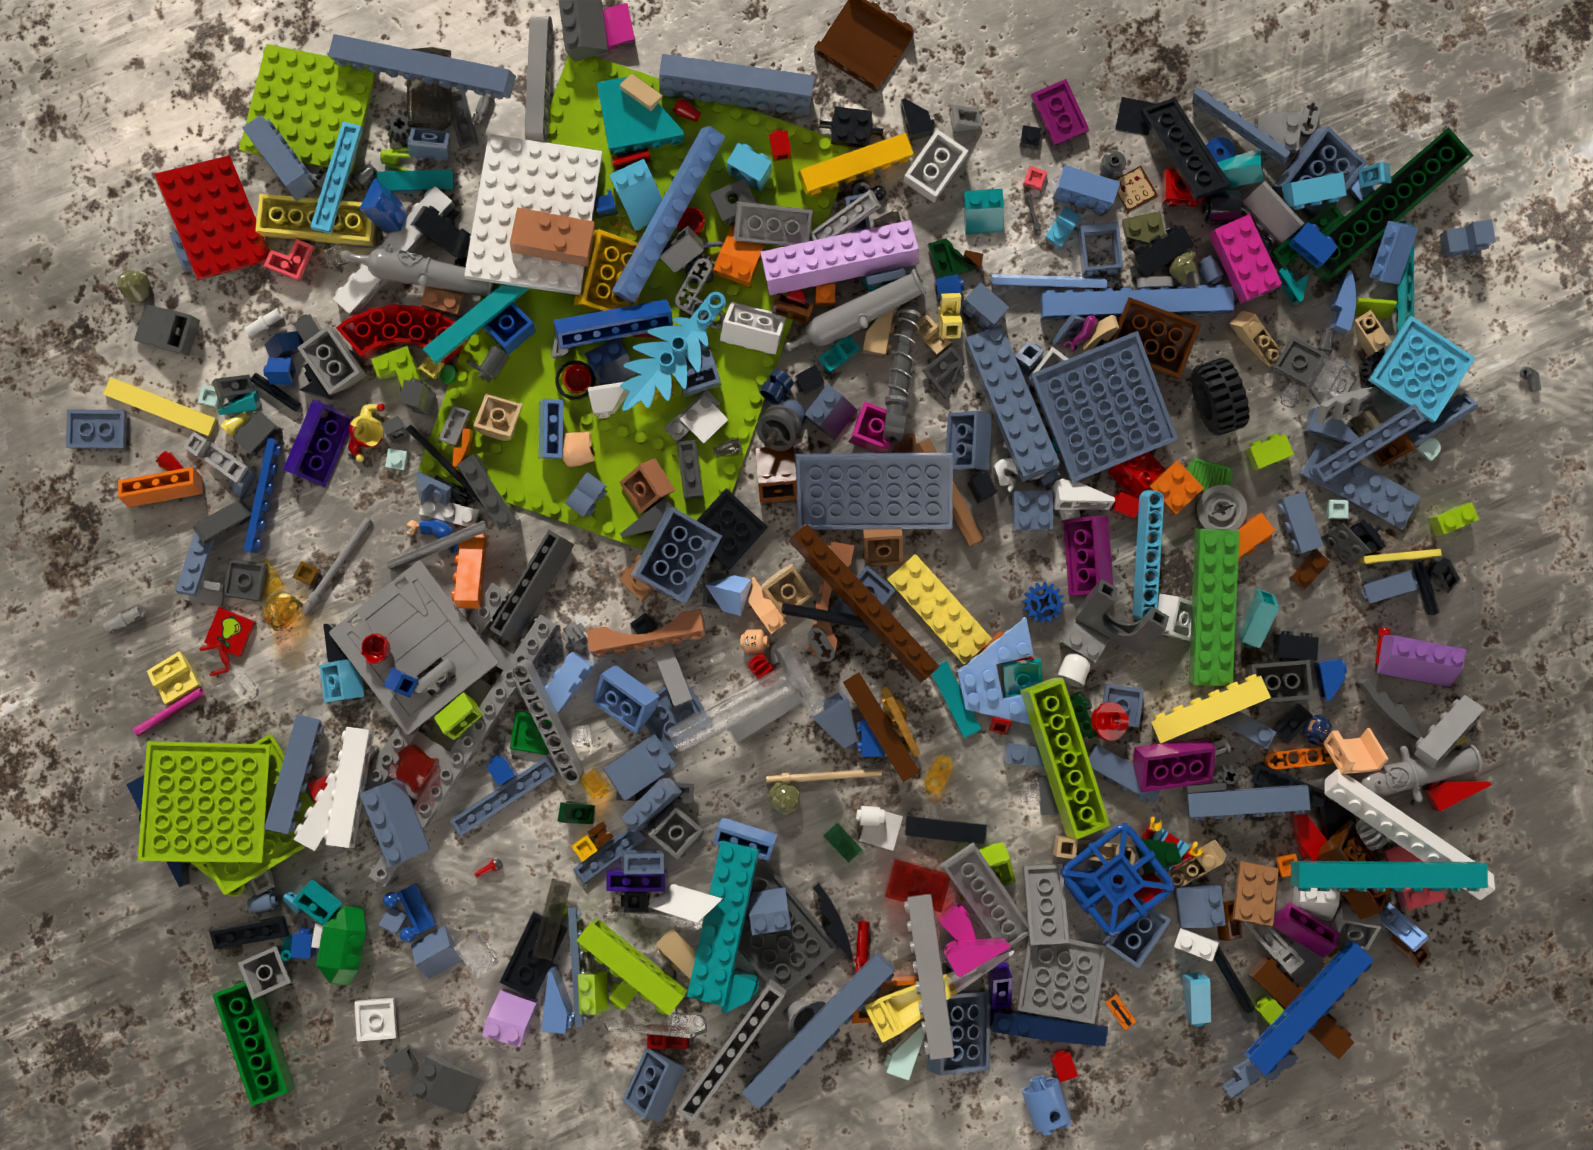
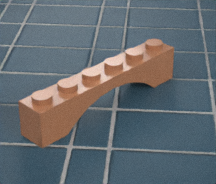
M831 542V546L828 547L847 567H850L854 545ZM824 581V584L820 583L818 594L822 595L821 602L816 603L817 609L828 610L832 588L826 581ZM818 620L813 621L812 629H821L836 651L837 639L830 623ZM814 631V640H816L819 645L822 644L819 638L820 636H822L821 633H816ZM809 643L808 651H811V656L818 657ZM824 645L820 646L823 651L821 656H826L827 659L830 658L832 651L830 649L827 650Z
M701 609L681 612L668 625L647 634H623L605 626L587 630L589 652L592 656L604 658L607 657V654L615 653L616 655H621L629 650L642 651L645 647L650 646L658 648L666 643L679 644L687 639L692 641L700 640L703 636H706V630Z

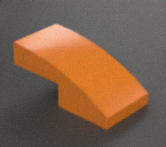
M471 429L462 430V447H454L453 467L459 469L457 464L465 460L470 453L474 431Z

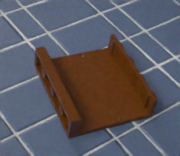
M848 0L822 41L818 40L814 46V54L878 93L913 39L915 30L909 23H902L891 12L886 13L874 2Z

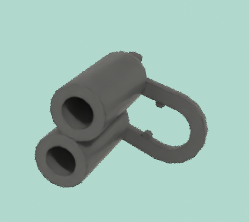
M493 346L480 366L469 359L466 360V363L480 372L479 377H482L481 380L490 382L492 379H496L509 356Z

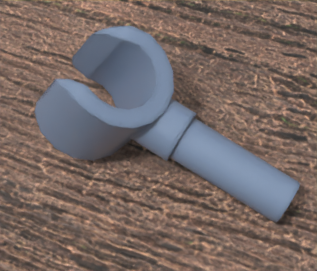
M704 237L700 238L703 241L704 250L710 247L723 246L722 242L706 243Z

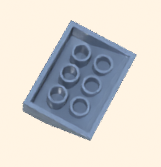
M1329 126L1321 127L1314 131L1273 185L1272 189L1284 199L1283 184L1343 172L1347 191L1359 175V169L1364 168L1367 162ZM1327 199L1322 200L1321 205L1310 207V203H1307L1305 208L1299 210L1313 218L1330 203L1327 202Z
M673 507L667 508L630 576L686 604L722 535Z
M961 990L947 1000L954 1057L930 1060V1055H928V1071L940 1076L989 1070V991Z

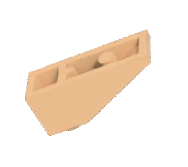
M753 577L751 578L752 584L746 600L772 635L786 625L787 622Z

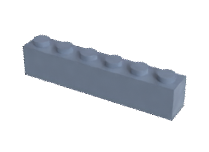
M296 714L264 829L290 835V831L295 830L297 820L294 817L296 812H300L302 801L299 799L301 793H305L308 783L305 781L306 774L311 773L313 763L310 762L311 756L316 754L318 744L315 743L316 738L321 736L323 730L321 720Z
M1307 785L1233 789L1187 794L1189 817H1193L1195 821L1206 820V816H1213L1214 819H1225V815H1233V818H1244L1245 814H1253V817L1265 816V813L1273 812L1275 816L1286 815V811H1293L1294 814H1305L1306 810H1310L1309 789Z

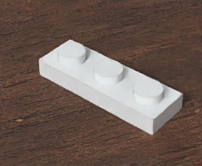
M429 498L421 505L419 515L465 527L476 524L480 514V510L450 502L444 505L432 498Z

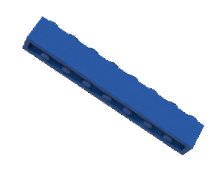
M1350 940L1252 1044L1244 1055L1265 1075L1272 1073L1277 1068V1063L1290 1054V1049L1304 1039V1034L1317 1025V1020L1331 1010L1330 1006L1344 996L1345 990L1356 984L1359 975L1370 969L1374 959L1357 943Z

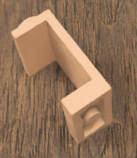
M1367 728L1360 738L1343 739L1339 731H1332L1323 743L1341 774L1380 771L1388 761L1387 755L1370 728Z

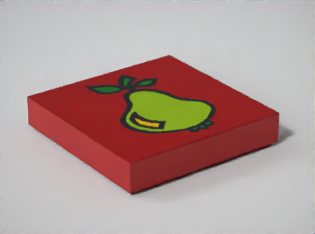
M218 607L204 643L208 645L218 642L222 643L224 650L228 653L242 657L256 621Z

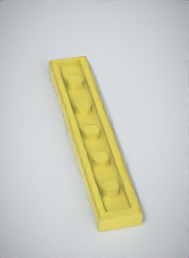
M110 377L103 393L106 396L210 437L218 420Z

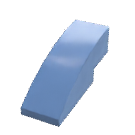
M1350 270L1342 274L1330 306V310L1336 311L1330 329L1344 335L1351 330L1356 309L1355 281Z

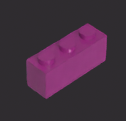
M1290 902L1277 911L1272 926L1321 957L1326 956L1336 948L1340 935L1338 931Z

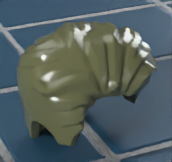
M1189 250L1174 258L1169 268L1171 276L1182 286L1188 282L1187 273L1197 271L1196 265L1193 262L1196 254Z
M127 270L118 276V289L127 301L136 303L148 297L151 284L146 273Z
M777 782L769 791L768 802L781 815L792 814L799 807L800 792L794 786Z

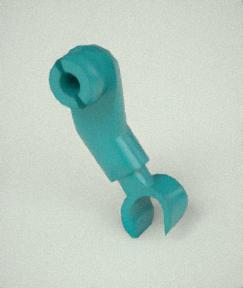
M291 934L281 938V958L284 961L292 959Z

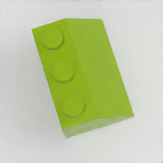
M1003 841L979 849L1003 886L1016 882L1011 859ZM958 890L961 901L965 900Z

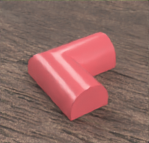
M295 239L289 256L271 249L264 267L301 282L315 247Z

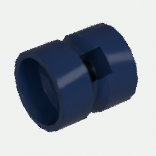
M774 369L768 377L769 381H765L760 387L759 393L770 403L779 405L785 397L784 392L787 393L791 389L794 381L784 371Z

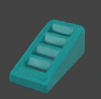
M253 391L222 405L218 410L219 415L257 410L261 405L258 391Z

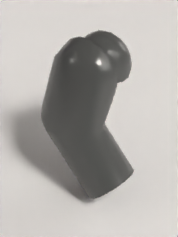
M1523 367L1520 370V376L1530 382L1531 392L1540 391L1539 373L1530 367Z

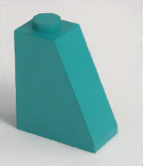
M1259 148L1218 162L1219 167L1230 182V187L1263 182V161Z
M1256 589L1240 633L1241 641L1244 645L1250 648H1261L1279 610L1274 594Z

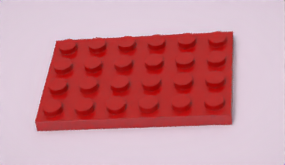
M230 155L154 174L158 188L197 281L266 262L270 251L264 237L256 232L257 220Z

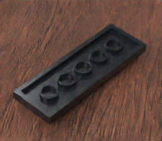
M1175 97L1141 110L1142 118L1195 201L1229 189L1230 182Z

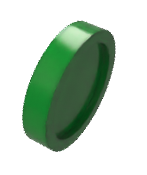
M452 365L444 366L440 372L441 381L446 384L453 383L458 374L456 367Z

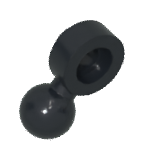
M859 179L852 185L853 195L865 194L867 191L872 190L878 201L883 200L886 196L884 187L878 185L871 188L869 182L864 179ZM860 186H864L862 190H858Z

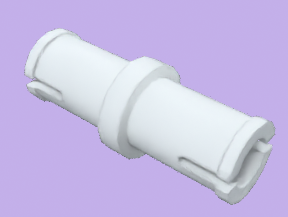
M275 308L264 316L260 315L258 320L245 326L244 329L250 337H253V335L260 331L269 329L270 325L283 319L284 316L278 308Z

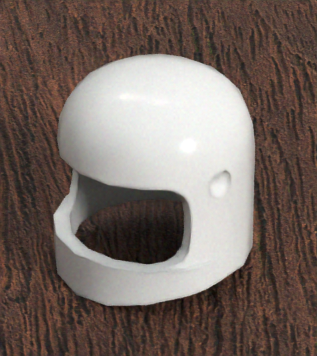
M1070 653L1064 658L1058 676L1064 678V681L1074 687L1083 688L1091 667L1090 661L1081 654Z

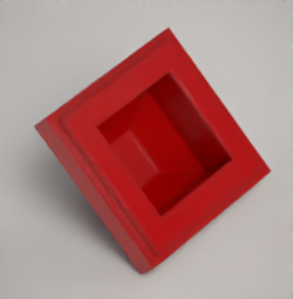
M803 289L789 291L787 299L804 304L806 294Z
M993 717L989 731L1008 735L1012 721Z

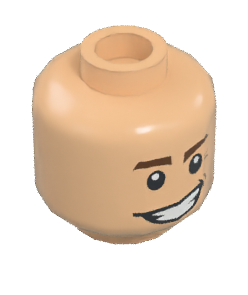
M762 629L746 630L740 638L741 649L747 654H763L766 648H769L770 638L766 636Z

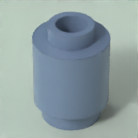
M1212 255L1198 263L1200 266L1199 270L1207 284L1212 283V285H1215L1223 280L1224 272L1216 258L1213 259Z
M272 891L253 895L252 898L247 900L249 912L256 915L274 911L276 906L279 905L278 896Z

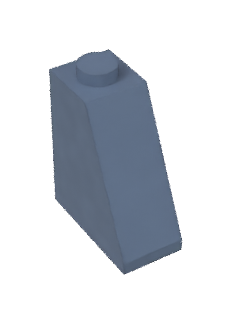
M1412 568L1366 583L1362 593L1365 600L1369 599L1370 603H1374L1417 590L1419 585Z

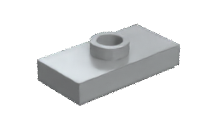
M453 405L438 440L458 447L462 438V430L466 428L472 412Z

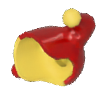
M384 404L364 405L360 416L353 419L350 423L349 434L351 438L348 450L356 457L358 462L364 460V456L359 452L361 446L374 448L383 439L384 429L382 423L373 418V413L377 410L384 411Z

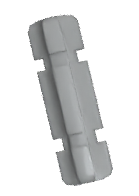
M485 94V96L480 97L475 109L476 113L472 117L473 123L482 125L483 116L486 115L491 103L490 100L493 98L491 94Z

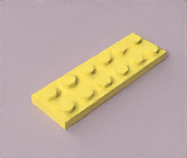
M916 554L887 579L963 665L992 640L989 634Z

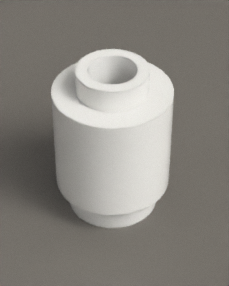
M861 806L860 810L857 809L856 821H860V825L877 827L884 825V809L871 806Z

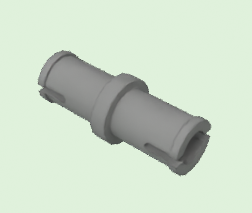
M136 606L125 613H119L118 617L104 622L103 626L105 631L111 634L113 631L121 627H128L131 622L144 617V611L141 607Z

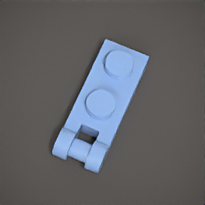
M1388 902L1384 906L1385 908L1380 913L1381 924L1386 926L1411 950L1415 952L1429 940L1423 931Z

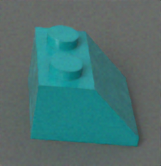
M1003 188L964 191L962 198L965 235L1003 232Z
M735 967L726 1006H722V1013L733 1010L749 1002L751 996H756L759 987L757 975Z

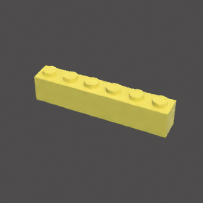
M1256 674L1246 677V682L1242 684L1234 682L1227 685V690L1220 692L1219 689L1208 693L1209 697L1202 700L1201 697L1191 700V705L1187 707L1179 705L1172 708L1173 712L1168 715L1165 712L1155 715V720L1151 721L1160 743L1271 698L1262 677H1257Z

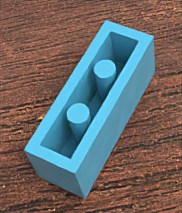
M1343 172L1282 185L1284 202L1289 207L1293 206V210L1305 208L1307 203H1310V207L1321 205L1322 200L1326 199L1328 203L1340 201L1339 197L1347 195Z

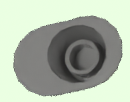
M802 1000L792 1003L783 1011V1015L788 1022V1030L791 1033L800 1031L826 1003L824 1001H816L808 1004Z

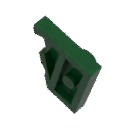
M947 238L928 243V249L938 278L974 271V266L963 258V255L953 247Z
M1142 839L1149 850H1153L1156 859L1163 868L1182 863L1176 843ZM1134 843L1138 857L1141 859L1144 855ZM1149 861L1142 865L1145 875L1156 871Z

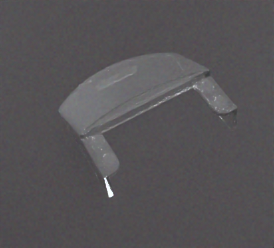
M649 910L648 912L608 911L603 917L605 924L676 981L677 971L671 966L673 962L668 957L665 960L658 954L659 948L656 943L671 927L676 931L677 928L698 930L702 928L704 920L703 917L699 922H694L658 910ZM591 955V971H607L609 1011L601 1013L605 1021L603 1024L607 1030L693 1038L707 1033V1022L704 1016L677 1013V1006L669 1016L667 1014L663 1015L656 1010L655 1004L651 1001L646 1002L640 997V992L637 993L625 1010L621 1008L616 1009L610 1003L609 996L611 992L609 990L615 982L620 983L623 978L611 974L610 968L607 965L599 964L593 958L594 955Z

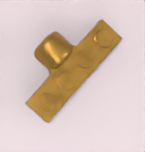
M888 687L881 689L883 697L880 699L884 705L883 712L891 725H897L895 730L900 738H904L902 743L907 752L911 751L914 757L921 754L905 722L908 715L906 707L900 700L894 699Z

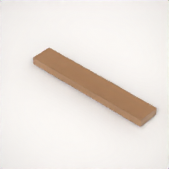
M930 438L915 445L918 453H937ZM953 482V517L969 546L985 538Z

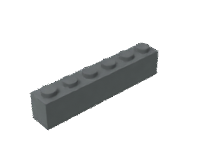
M548 530L489 629L500 637L516 644L575 544Z

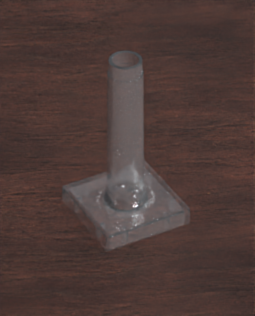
M792 631L778 638L772 647L781 663L779 668L668 729L670 739L678 752L682 753L689 748H693L798 694L810 718L825 710L828 697Z

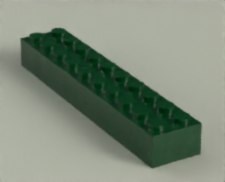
M1448 127L1391 176V183L1379 186L1324 234L1331 237L1338 248L1321 267L1317 269L1303 256H1299L1325 284L1382 236L1388 221L1398 222L1474 155Z

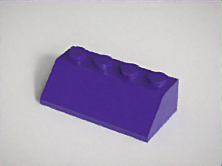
M312 400L283 470L326 487L348 436L350 423L355 417L322 402Z

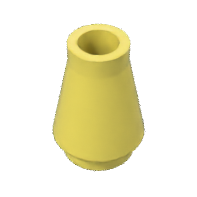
M245 412L223 420L224 423L221 426L231 437L236 435V431L241 426H245L249 422V417Z

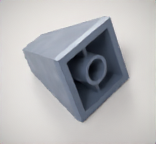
M843 691L834 694L809 709L814 720L843 748L851 749L857 744L850 703Z

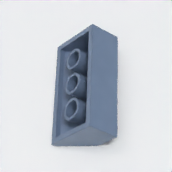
M402 777L360 793L388 867L431 850Z

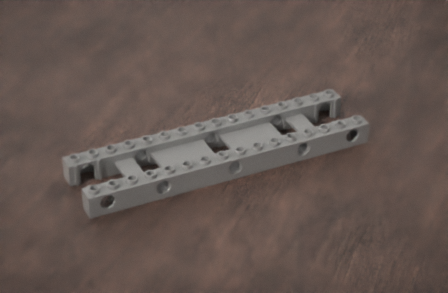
M491 583L483 595L481 609H474L467 620L498 659L499 664L496 666L503 670L493 686L480 678L464 691L465 694L475 700L483 716L461 734L451 751L421 733L424 724L410 735H406L398 724L367 772L364 792L385 784L387 781L390 782L402 777L408 794L417 800L414 809L423 832H425L518 690V686L512 676L513 668L521 660L525 659L531 661L534 665L559 627L557 623L540 614L538 618L534 619L535 623L526 637L521 639L522 643L514 654L487 637L485 634L497 617L495 616L496 611L501 604L506 602L510 595L508 591L495 583ZM520 667V671L527 674L526 670ZM452 671L446 673L427 689L431 695L435 694L456 676ZM363 802L358 829L362 827L361 823L366 815H368ZM325 838L320 843V845L335 855L347 849L345 847L326 845ZM383 854L377 864L370 869L369 877L385 887L391 884L405 861L388 867Z

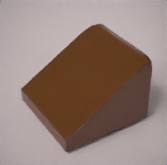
M966 250L963 258L969 264H972L976 271H980L984 254Z

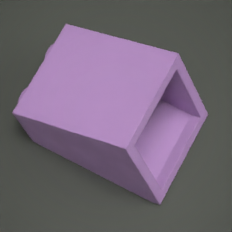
M501 989L487 1016L482 1036L520 1047L528 1037L538 999Z

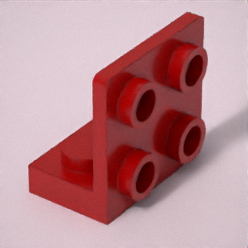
M1147 452L1113 466L1107 473L1129 495L1137 498L1158 478L1165 468Z

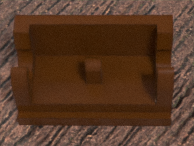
M777 293L772 313L808 325L815 302L811 301L810 304L806 302L803 304L787 299V296L782 295V293Z

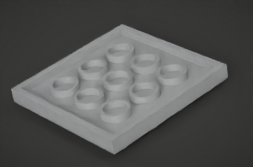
M1028 936L1017 1010L1094 1024L1107 946L1069 939L1067 944L1029 945Z

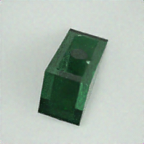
M838 821L823 833V836L848 863L863 850Z

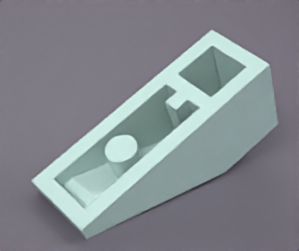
M922 1019L892 1049L890 1055H886L884 1066H886L887 1073L906 1080L910 1079L925 1035L922 1032L921 1022H925V1019Z

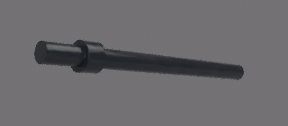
M409 425L406 430L470 493L469 495L474 500H477L483 506L466 478L412 425Z

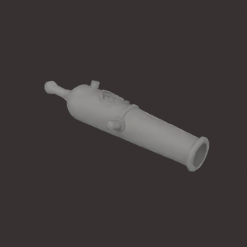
M389 244L385 248H378L372 251L369 255L352 254L347 250L340 253L342 261H353L366 265L370 273L379 279L481 296L490 295L495 288V283L465 279V267L436 261L430 257L424 258L422 255L403 250L395 251L392 250V245Z
M913 269L912 273L861 297L855 295L852 301L814 317L809 321L806 333L792 342H786L783 348L786 352L790 353L795 348L810 342L817 346L828 344L834 346L837 343V339H843L861 328H867L869 322L921 294L925 296L927 294L917 271Z
M1470 744L1465 749L1449 752L1433 769L1419 758H1410L1408 748L1401 746L1400 752L1403 759L1401 762L1384 765L1380 771L1357 773L1354 779L1379 797L1412 790L1415 801L1420 803L1423 800L1420 791L1421 786L1472 771L1479 773L1482 771L1483 762L1478 749Z

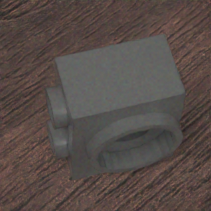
M745 178L710 193L711 200L723 226L735 224L737 203H729V198L736 197L740 202L756 203Z

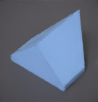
M732 575L705 584L723 612L737 616L742 615L752 579Z

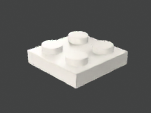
M395 998L358 1000L354 1002L357 1041L393 1039L398 1037Z

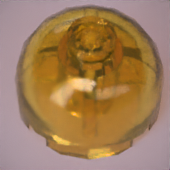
M278 593L269 596L265 600L262 614L268 626L274 631H280L278 628L282 626L285 629L296 620L300 614L298 609L299 607L302 608L303 604L289 593Z

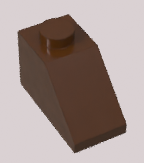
M1395 934L1390 939L1395 947L1417 968L1431 955L1425 944L1414 952Z

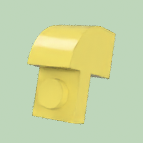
M960 293L941 294L940 306H938V326L942 339L961 338L962 319L960 307L962 297Z

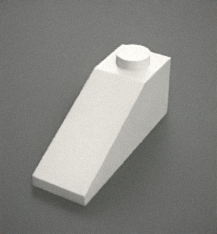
M1067 479L1056 480L1051 488L1054 510H1109L1115 502L1114 497L1078 481L1071 483Z

